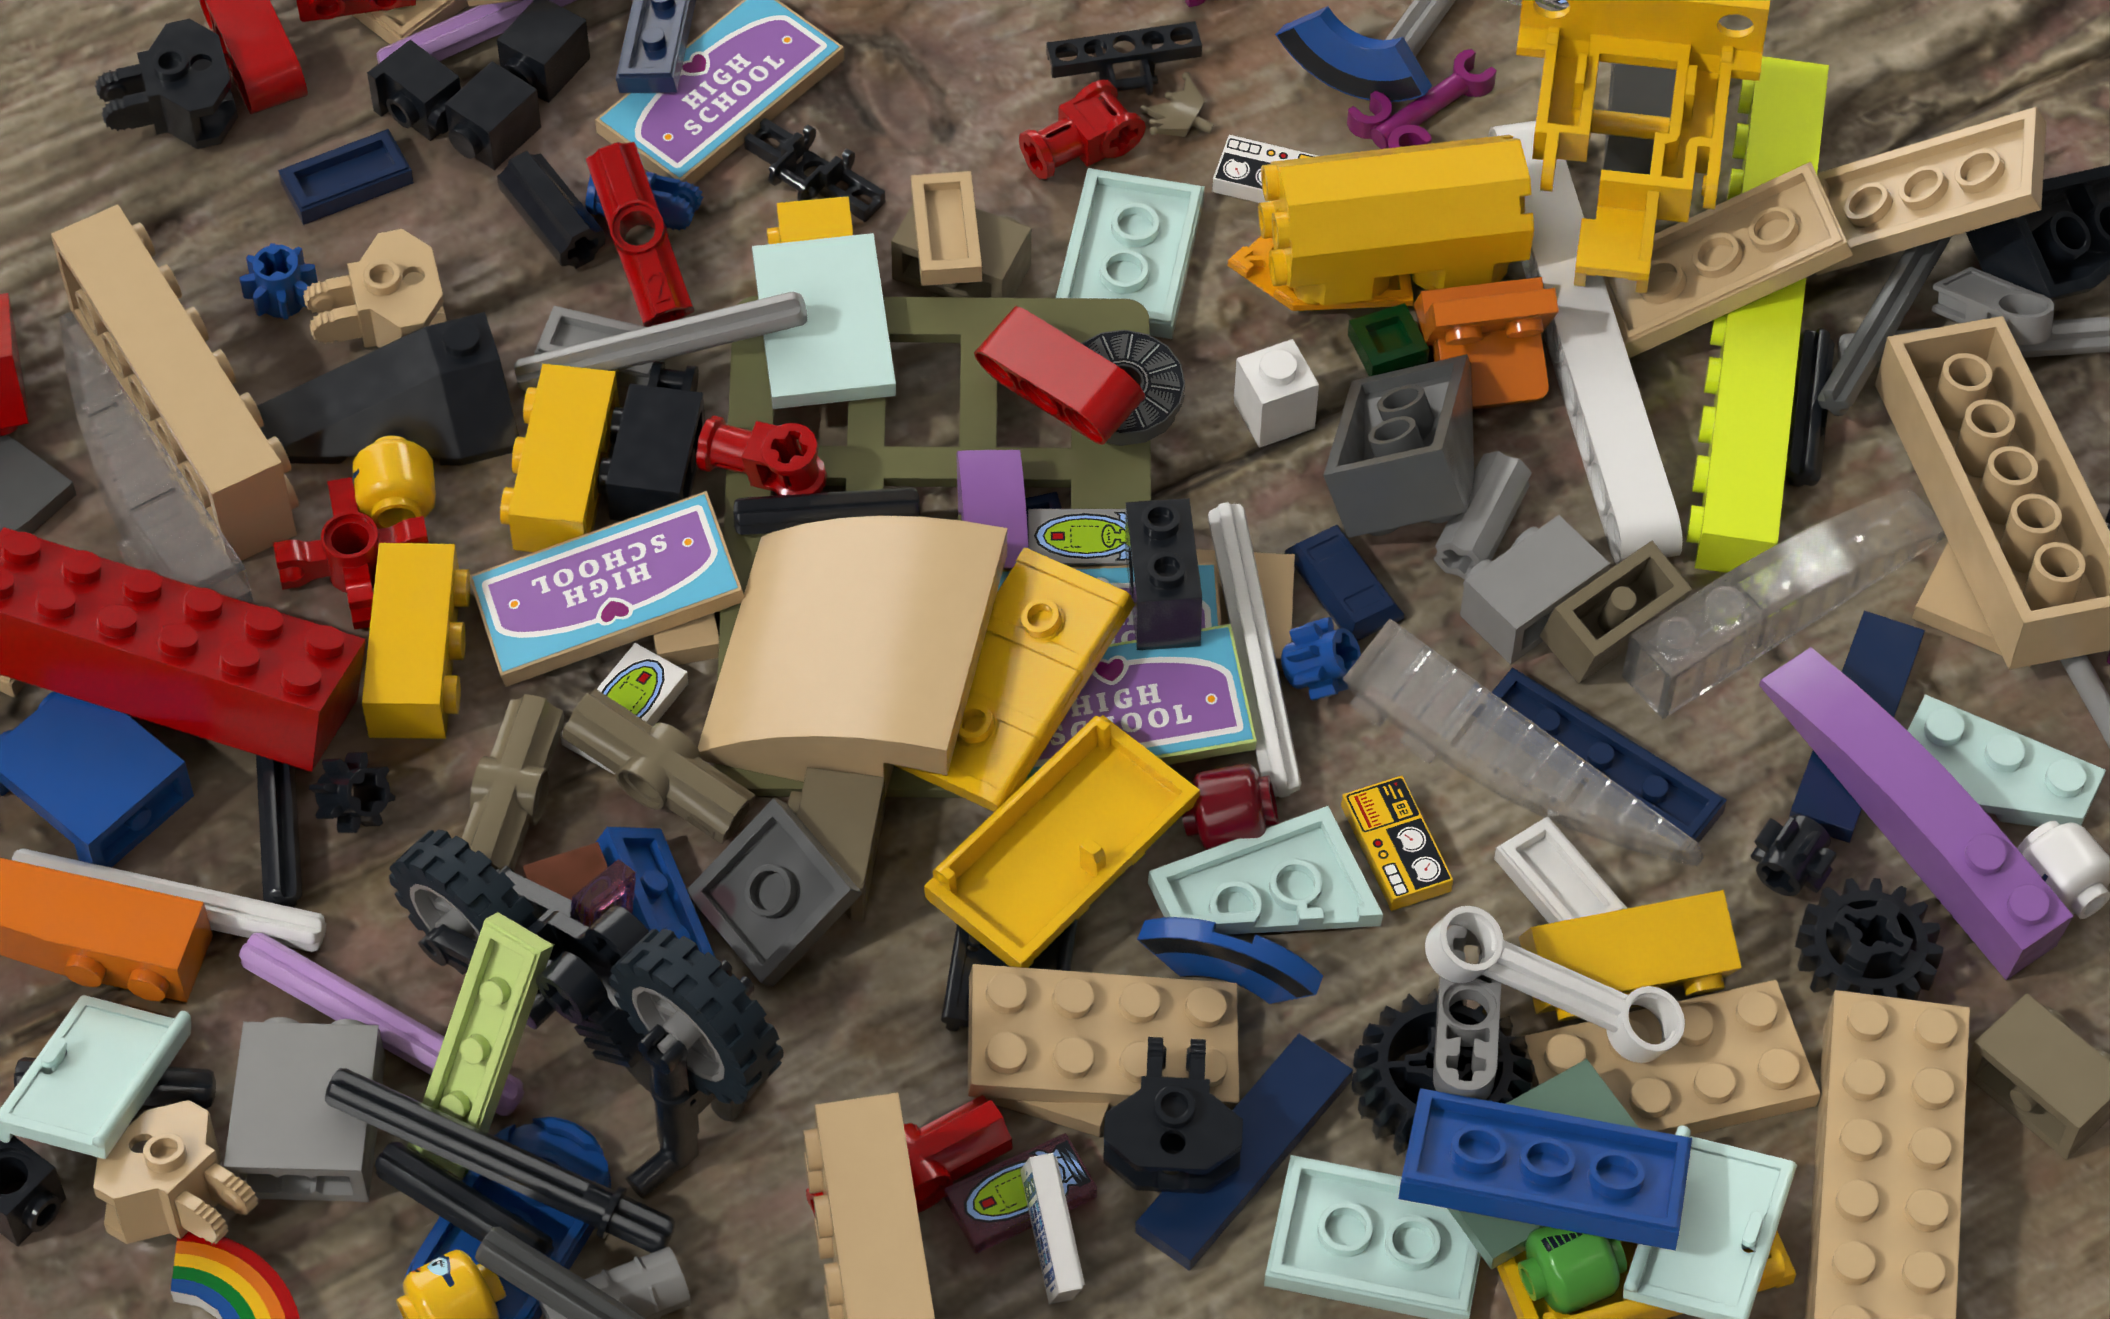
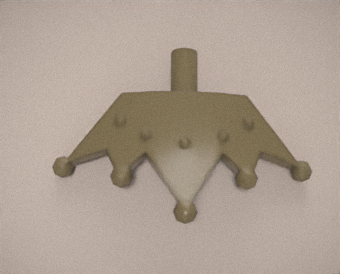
M1189 72L1182 74V78L1185 80L1183 90L1177 92L1167 91L1165 93V98L1171 102L1150 107L1142 105L1140 107L1142 114H1148L1155 118L1149 120L1151 135L1163 134L1186 137L1192 126L1208 134L1211 133L1214 124L1198 117L1205 100L1191 80Z

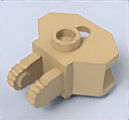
M404 229L378 233L361 260L347 264L349 275L326 279L324 282L312 283L311 286H307V290L304 291L303 295L307 309L311 310L312 313H318L317 316H313V320H310V329L314 340H318L319 343L341 342L362 337L365 348L373 346L381 348L423 327L447 321L443 307V292L432 247Z
M190 1100L145 1110L126 1128L106 1159L97 1157L93 1188L96 1197L107 1203L104 1225L108 1234L125 1244L166 1234H172L181 1239L187 1232H191L200 1238L203 1237L212 1244L214 1242L217 1243L229 1231L227 1229L229 1226L226 1224V1220L223 1219L222 1214L216 1208L214 1209L217 1204L229 1210L232 1209L241 1216L243 1214L246 1216L258 1204V1198L251 1189V1186L240 1177H236L231 1171L220 1166L221 1155L208 1110ZM147 1141L144 1145L143 1153L131 1151L136 1143Z

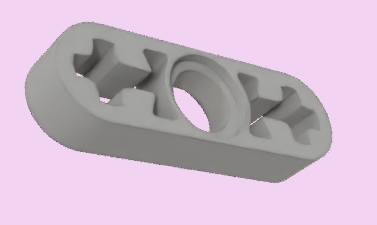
M1452 925L1447 930L1446 937L1453 954L1465 962V953L1463 952L1465 945L1477 946L1479 964L1482 959V950L1476 936L1462 926ZM1439 975L1433 1083L1436 1091L1486 1100L1491 1094L1494 1087L1498 1059L1501 982L1485 975H1480L1475 980L1467 983H1455ZM1473 1000L1484 1007L1487 1017L1478 1024L1466 1025L1456 1021L1450 1014L1449 1008L1457 1001ZM1460 1046L1473 1047L1471 1070L1474 1074L1472 1081L1459 1080V1073L1456 1069L1458 1067Z

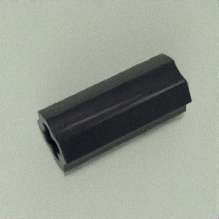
M525 151L509 159L505 169L497 176L498 187L561 266H573L577 269L593 261L598 250L605 245L604 230L541 153L534 155Z

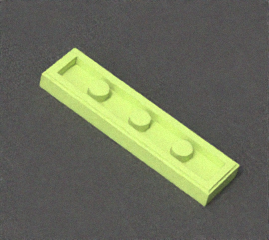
M499 912L484 920L422 1103L487 1133L489 1132L538 992L536 978L546 969L554 946L553 944ZM408 1142V1147L461 1179L469 1171L467 1168Z

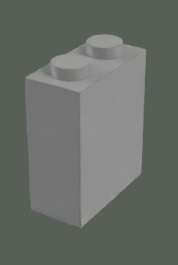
M274 1017L264 1022L243 1021L224 1168L234 1173L236 1177L246 1181L256 1193L255 1195L258 1199L369 1202L377 1127L329 1106L325 1102V1093L332 1076L339 1068H347L383 1085L386 1057L379 1025H366L361 1021L353 1019H341L331 1024L299 1023L296 1020L285 1017Z

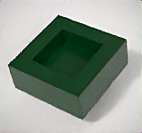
M1405 303L1349 320L1348 337L1369 377L1427 364L1429 347L1425 343Z

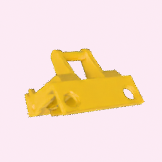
M1522 0L1516 55L1544 58L1532 159L1543 160L1540 191H1553L1557 159L1587 162L1591 133L1654 140L1650 175L1601 169L1596 219H1581L1574 285L1585 286L1586 276L1598 275L1625 278L1637 281L1636 292L1647 293L1656 219L1688 223L1695 173L1706 174L1703 175L1701 196H1704L1703 209L1715 210L1730 78L1759 81L1770 0H1566L1569 6L1560 11L1545 10L1539 7L1535 0ZM1738 14L1749 18L1753 25L1744 30H1731L1722 26L1719 20L1727 15ZM1599 61L1675 69L1676 75L1670 117L1594 109Z

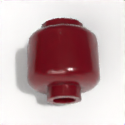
M1243 763L1202 771L1193 778L1192 784L1200 789V796L1197 798L1194 807L1182 815L1187 836L1199 835L1206 850L1235 839L1259 838L1265 833L1266 828L1279 824L1277 803L1271 778L1269 775L1260 777L1256 768L1251 764Z

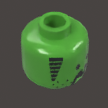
M1546 1226L1536 1228L1529 1233L1525 1246L1527 1259L1518 1262L1519 1274L1530 1298L1533 1301L1544 1298L1545 1302L1555 1312L1562 1314L1573 1313L1613 1296L1620 1284V1274L1627 1270V1260L1620 1240Z

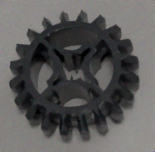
M1436 988L1429 994L1428 1002L1425 1005H1421L1410 993L1402 1001L1401 1012L1386 1005L1384 1011L1380 1013L1379 1025L1368 1024V1027L1363 1032V1045H1359V1048L1354 1053L1353 1067L1356 1073H1353L1351 1086L1354 1095L1360 1097L1358 1111L1361 1119H1374L1372 1132L1375 1134L1376 1140L1395 1135L1393 1149L1396 1151L1397 1156L1408 1149L1420 1088L1436 1091L1433 1083L1438 991ZM1467 1000L1457 1001L1449 1008L1452 1017L1466 1025L1478 1024L1487 1017V1012L1482 1005L1472 1009L1467 1007ZM1510 1016L1499 1019L1497 1070L1494 1087L1491 1092L1492 1095L1486 1099L1487 1101L1504 1104L1533 1089L1530 1083L1533 1081L1535 1071L1532 1064L1533 1060L1526 1058L1528 1045L1525 1041V1036H1511L1513 1024L1511 1023ZM1428 1044V1047L1422 1052L1405 1055L1404 1061H1396L1407 1051ZM1460 1046L1458 1067L1456 1069L1459 1073V1080L1472 1081L1474 1074L1471 1070L1473 1047Z

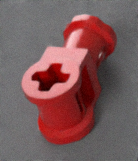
M1098 80L1084 87L1075 98L1059 105L1057 122L1039 131L1028 129L1020 133L1019 145L1032 173L1038 179L1046 180L1054 176L1055 168L1077 157L1088 167L1106 157L1117 158L1125 155L1144 136L1146 129L1145 121L1138 114L1127 111L1117 99V89L1110 81Z
M713 415L705 421L702 427L696 454L697 466L700 470L710 472L717 467L747 474L751 486L774 491L778 496L821 493L827 480L824 463L818 457L819 447L815 434L804 425L785 423L777 426L756 421L753 430H747L726 425L723 417Z

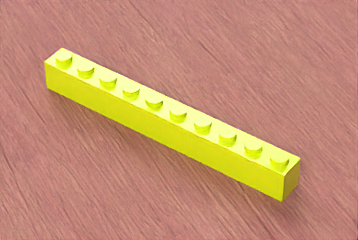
M1762 56L1759 81L1742 79L1737 113L1748 114L1747 124L1737 123L1732 158L1742 159L1743 162L1742 170L1731 169L1727 200L1809 162L1812 163L1816 174L1818 173L1829 65ZM1806 278L1712 321L1710 345L1721 346L1719 358L1709 357L1704 393L1714 394L1715 399L1714 407L1703 405L1698 434V442L1708 443L1709 450L1708 456L1697 455L1692 484V492L1703 493L1702 506L1691 505L1686 534V542L1697 544L1696 569L1765 579L1770 578L1779 537Z

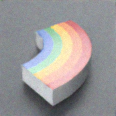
M187 1232L181 1239L177 1238L171 1282V1294L174 1302L201 1307L217 1319H300L291 1292L282 1278L271 1265L246 1246L226 1237H223L217 1243L211 1244L210 1241H206L203 1237L200 1238L191 1232Z

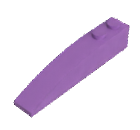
M1811 647L1761 679L1759 686L2005 980H2008L2057 946L2074 915L1983 808L1946 768L1896 719L1856 683Z

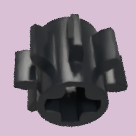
M349 752L344 761L341 759H324L322 765L325 773L321 775L317 783L309 785V790L315 793V799L319 807L315 814L316 818H337L336 826L338 833H357L360 824L365 827L381 826L383 821L380 813L386 808L388 802L395 801L396 796L390 793V786L386 779L390 771L387 766L367 768L369 759L366 752Z
M1802 815L1790 816L1784 826L1770 818L1754 842L1757 846L1750 855L1751 859L1759 862L1756 867L1759 879L1768 888L1784 896L1797 895L1804 885L1815 893L1819 892L1833 869L1830 865L1837 856L1836 852L1828 849L1831 844V838L1824 827L1813 819Z

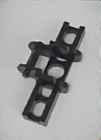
M1196 21L1047 42L1046 55L1050 61L1052 78L1095 72L1097 80L1110 81L1116 87L1117 92L1144 88L1146 94L1150 96L1153 95V85L1158 84L1157 75L1155 76V64L1202 57V43ZM1192 39V41L1184 45L1174 43L1176 41ZM1128 41L1135 48L1131 52L1121 53L1115 50L1113 46L1117 42ZM1163 43L1159 48H1152V45ZM1077 56L1074 60L1071 61H1063L1059 59ZM1140 60L1141 76L1116 79L1113 64Z
M764 118L760 122V129L754 135L748 133L744 137L745 149L771 164L768 176L769 183L776 186L783 181L798 190V201L811 200L818 194L824 198L849 196L851 214L863 222H866L886 202L883 189L851 170L855 161V153L847 148L842 153L843 160L835 156L828 162L809 150L816 137V129L810 125L804 127L803 137L798 132L793 135ZM773 138L780 145L775 149L762 140ZM802 156L803 159L797 164L796 161ZM818 166L809 177L804 175L805 170L809 167ZM844 181L849 185V188L844 191L837 187L836 184ZM855 196H869L872 202L870 205H867L855 198Z

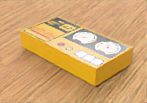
M1403 776L1342 794L1341 807L1391 911L1452 891L1453 878Z

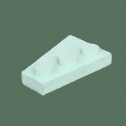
M1926 694L1907 730L1946 768L1986 813L1995 814L2000 822L2039 827L2055 820L2060 825L2072 822L2082 826L2106 772L2101 767Z
M1329 806L1268 827L1259 838L1235 839L1149 871L1148 885L1164 917L1194 918L1216 922L1214 932L1224 935L1381 926L1383 913Z

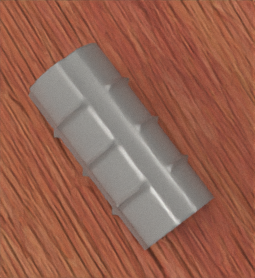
M669 1246L640 1258L635 1256L633 1261L610 1270L602 1269L600 1274L584 1279L646 1319H660L663 1315L691 1305V1298L685 1278ZM539 1301L544 1319H567Z

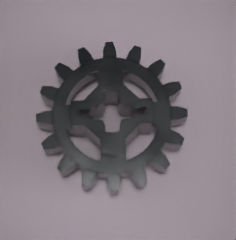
M1853 878L1846 879L1841 896L1829 887L1824 888L1818 905L1810 903L1807 905L1802 925H1800L1795 947L1801 949L1797 964L1799 971H1815L1810 985V989L1814 993L1829 988L1833 992L1839 990L1917 1001L1921 989L1930 991L1944 948L1936 944L1941 930L1939 923H1923L1928 905L1924 901L1915 903L1912 906L1904 903L1907 888L1903 886L1898 887L1891 895L1883 893V886L1879 878H1873L1869 890L1861 891Z

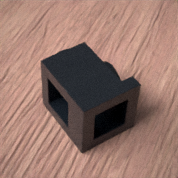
M412 40L407 41L367 72L373 111L382 117L387 112H390L392 117L401 126L414 128L429 141H432L439 134L448 132L445 103L461 89L460 78Z

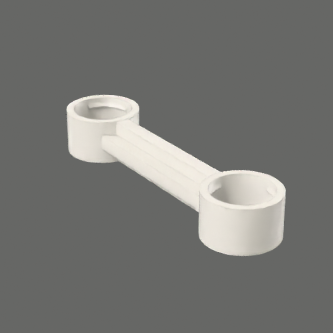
M1461 906L1453 909L1431 928L1426 937L1425 951L1427 959L1434 971L1444 979L1455 983H1467L1475 980L1480 975H1485L1605 1028L1613 1048L1622 1057L1632 1062L1646 1063L1657 1059L1675 1046L1683 1035L1685 1028L1683 1011L1677 1000L1667 991L1658 987L1645 986L1627 995L1503 940L1502 931L1496 920L1489 913L1478 907ZM1448 926H1462L1476 936L1482 950V959L1479 964L1466 963L1453 954L1446 937ZM1631 1005L1645 1007L1656 1016L1662 1029L1660 1044L1647 1043L1635 1034L1630 1025L1628 1015Z

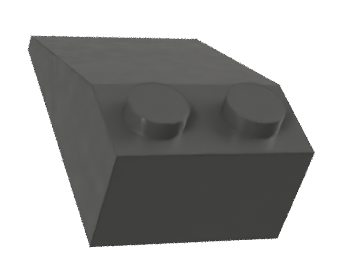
M1467 354L1361 378L1351 382L1323 475L1348 538L1364 534L1383 536L1394 532L1401 526L1424 521L1443 523L1461 513H1466L1474 483L1471 363Z

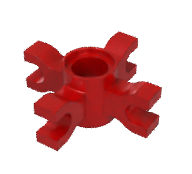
M352 477L327 481L333 517L324 525L321 531V539L314 541L284 540L273 542L282 590L303 586L317 578L329 577L330 582L335 588L347 593L354 630L368 628L371 621L379 543L429 544L424 516L408 518L394 526L377 529L375 522L369 516L358 512Z

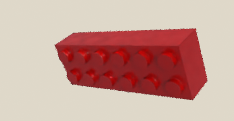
M5 527L0 531V675L310 772L316 767L358 699L366 641L364 638L342 632L332 626L319 625L280 613L270 607L258 606L225 596L209 588H199L158 575L151 570L138 569L102 558L89 551L77 550L47 541L28 532H18Z

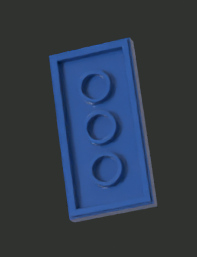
M1420 1088L1398 1199L1676 1251L1692 1138Z

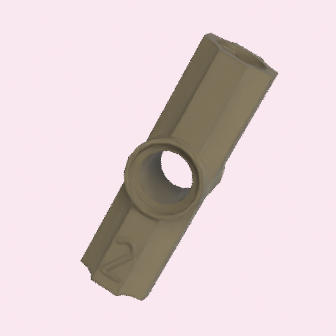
M596 688L581 699L563 728L562 738L616 773V779L622 789L638 803L654 810L662 809L665 806L721 844L733 836L754 803L755 794L702 760L697 746L683 732L665 723H656L654 726H651Z
M524 694L520 699L510 700L491 756H483L479 760L473 777L470 793L471 813L462 839L469 843L472 851L476 853L479 850L492 861V867L495 870H501L507 865L515 871L529 825H537L547 802L550 782L548 769L565 722L563 710L556 708L543 697Z

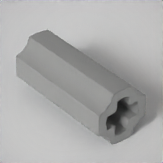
M1500 451L1483 454L1474 471V483L1466 513H1461L1447 522L1435 545L1437 553L1434 561L1446 573L1460 576L1465 580L1470 570L1479 562L1485 559L1492 560L1530 486L1528 479L1532 472L1519 458L1506 456Z

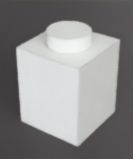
M1293 339L1237 358L1234 404L1259 448L1315 429L1319 384Z

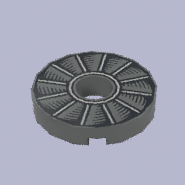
M1130 330L1102 332L1082 342L1081 344L1127 372L1140 385L1146 397L1106 443L1119 446L1145 443L1166 432L1175 421V415L1180 411L1185 396V380L1182 365L1171 349L1149 334Z

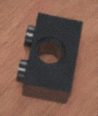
M1190 498L1126 502L1125 555L1130 595L1135 603L1132 614L1137 650L1201 646L1202 591Z

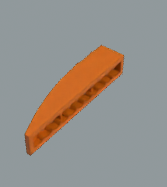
M0 858L1 956L64 975L82 986L98 987L101 984L128 989L134 995L149 1001H162L164 998L187 1003L213 937L204 902Z

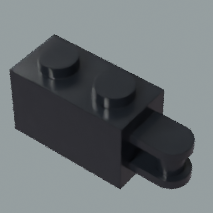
M655 361L652 365L648 385L629 384L624 408H614L610 425V442L615 444L612 457L603 456L598 473V493L607 494L610 520L624 521L691 497L698 467L696 461L698 439L705 423L703 393L697 392L698 366L687 365L686 370L682 371L666 369L665 362Z

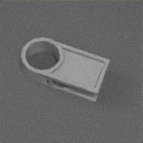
M1969 267L1933 284V290L1939 292L1938 303L1932 306V312L1958 323L2003 316L2017 345H2036L2051 338L2054 303L2050 298L2042 294L2035 293L1973 267Z

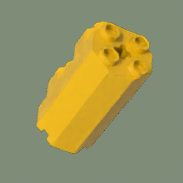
M1511 135L1272 161L1271 164L1261 166L1263 195L1265 201L1269 202L1258 204V218L1262 238H1272L1274 250L1269 251V270L1272 285L1293 287L1296 297L1307 304L1320 303L1325 306L1372 300L1389 287V280L1395 275L1412 274L1415 284L1426 290L1494 283L1501 281L1507 274L1508 265L1511 262L1530 260L1534 236L1533 213H1525L1524 196L1532 195L1531 179L1521 140L1513 138Z

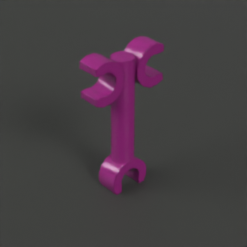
M1472 49L1464 50L1454 59L1452 75L1431 88L1424 96L1418 97L1391 116L1392 104L1389 98L1381 92L1374 91L1370 94L1369 110L1374 116L1364 115L1359 109L1352 106L1348 109L1347 126L1355 136L1363 139H1372L1380 149L1431 144L1432 138L1429 132L1419 125L1462 95L1481 97L1490 93L1495 86L1497 70L1490 67L1480 74L1469 73L1474 68L1476 52Z

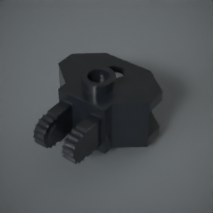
M190 18L166 23L150 49L137 53L139 64L118 68L116 71L109 70V72L103 73L102 76H98L99 79L95 81L97 95L100 100L103 99L104 102H109L105 104V108H102L104 123L111 130L125 131L127 128L134 129L154 124L157 135L170 133L192 147L202 149L220 145L238 118L231 91V79L219 35Z
M1148 1037L1146 1076H1141V1089L1105 1113L1103 1164L1136 1191L1205 1194L1240 1169L1243 1119L1210 1093V1079H1205L1206 1039H1191L1186 1054V1070L1189 1072V1078L1162 1077V1071L1166 1068V1047L1163 1045L1164 1037ZM1163 1171H1180V1172L1177 1173V1174H1174V1175H1169V1174L1164 1173Z

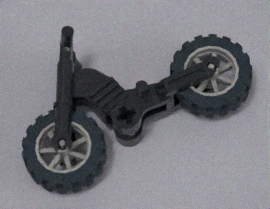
M440 829L436 832L429 830L390 866L389 870L392 873L389 875L390 884L398 890L395 896L399 904L408 909L410 912L408 918L417 930H423L426 934L418 942L419 946L429 958L441 966L448 964L462 975L466 974L484 920L497 912L554 945L546 969L536 978L538 992L526 1024L536 1030L557 1011L561 1016L569 1020L570 1023L577 1024L574 1027L580 1036L586 1037L583 1041L588 1048L594 1049L592 1054L596 1059L626 1067L634 1078L651 1093L655 1105L657 1137L660 1150L626 1178L630 1187L641 1198L644 1199L675 1172L682 1170L699 1156L697 1134L700 1131L698 1115L710 1103L712 1110L717 1116L725 1121L733 1122L744 1110L745 1103L759 1086L781 1066L782 1062L780 1060L783 1058L784 1052L783 1048L776 1043L780 1039L773 1025L765 1021L764 1017L767 1014L758 1001L749 998L754 992L752 981L746 976L739 980L732 973V966L728 961L723 960L720 962L709 952L704 955L699 951L697 944L689 938L682 936L678 939L674 931L662 929L660 932L657 929H652L649 932L632 913L617 905L611 906L590 927L582 924L572 900L516 874L507 865L501 870H495L492 867V861L478 850L475 853L470 849L467 841L458 836L452 839L447 831Z

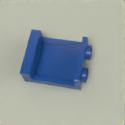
M53 691L42 700L38 709L16 728L5 731L0 735V796H4L9 791L14 793L74 844L79 861L112 868L194 797L185 761L130 716L112 709Z

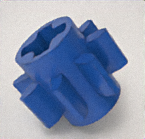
M271 243L269 246L258 251L255 256L248 255L246 257L249 274L239 278L243 297L245 299H253L256 315L261 316L267 313L270 316L286 320L298 313L303 307H307L303 297L304 291L312 283H318L315 264H305L301 247L298 246L292 250L287 246Z
M1327 617L1306 623L1304 626L1293 628L1289 631L1293 642L1284 646L1281 663L1284 675L1296 689L1308 687L1310 699L1313 701L1336 695L1340 691L1353 687L1349 676L1359 671L1361 652L1356 638L1349 630L1345 628L1334 630L1332 618Z

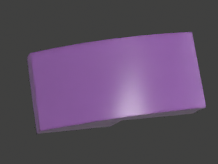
M1020 450L957 451L958 515H961L962 521L1007 528V558L1003 570H1010L1015 565V560L1024 547L1028 548L1026 500Z

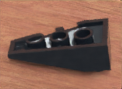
M2110 165L2043 180L2042 206L2040 211L1966 232L1983 272L2035 293L2042 294L2052 301L2087 293L2110 275Z
M485 312L423 327L257 405L264 424L260 428L266 439L274 436L279 439L286 451L290 464H341L348 457H356L363 448L374 443L379 438L400 436L425 448L431 458H439L440 465L463 466L513 453L515 439L517 436L519 437L501 360Z

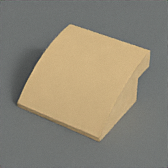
M864 516L805 523L762 536L744 592L745 598L740 605L698 744L701 759L710 763L804 782L807 767L884 777L885 796L894 765L947 776L1007 558V528L930 517Z

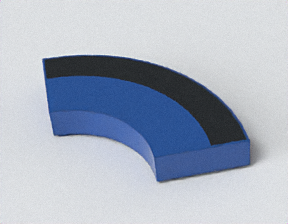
M1329 6L1283 25L1275 34L1284 48L1305 70L1323 83L1342 93L1370 100V94L1378 91L1386 95L1390 102H1400L1424 96L1432 87L1404 37L1392 40H1378L1360 35L1344 25L1333 14Z
M1162 917L1145 920L1137 938L1141 944L1180 977L1206 976L1230 983H1237L1238 986L1256 994L1268 1004L1314 996L1317 994L1323 978L1320 971L1310 963L1281 945L1258 935L1254 937L1251 944L1231 936L1214 932L1216 922L1183 917Z

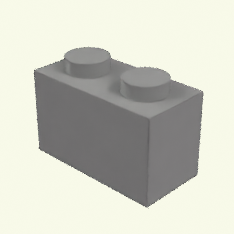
M1558 515L1541 528L1536 526L1528 528L1505 553L1493 561L1485 559L1470 570L1463 583L1464 590L1460 616L1511 665L1543 642L1539 635L1554 608L1606 573L1610 568V563Z

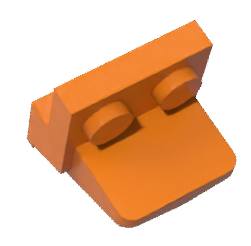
M1542 277L1421 291L1414 302V310L1427 346H1431L1434 362L1466 354L1469 357L1472 374V409L1535 402L1546 396L1549 384L1541 333L1544 332L1559 311L1555 288L1544 289Z

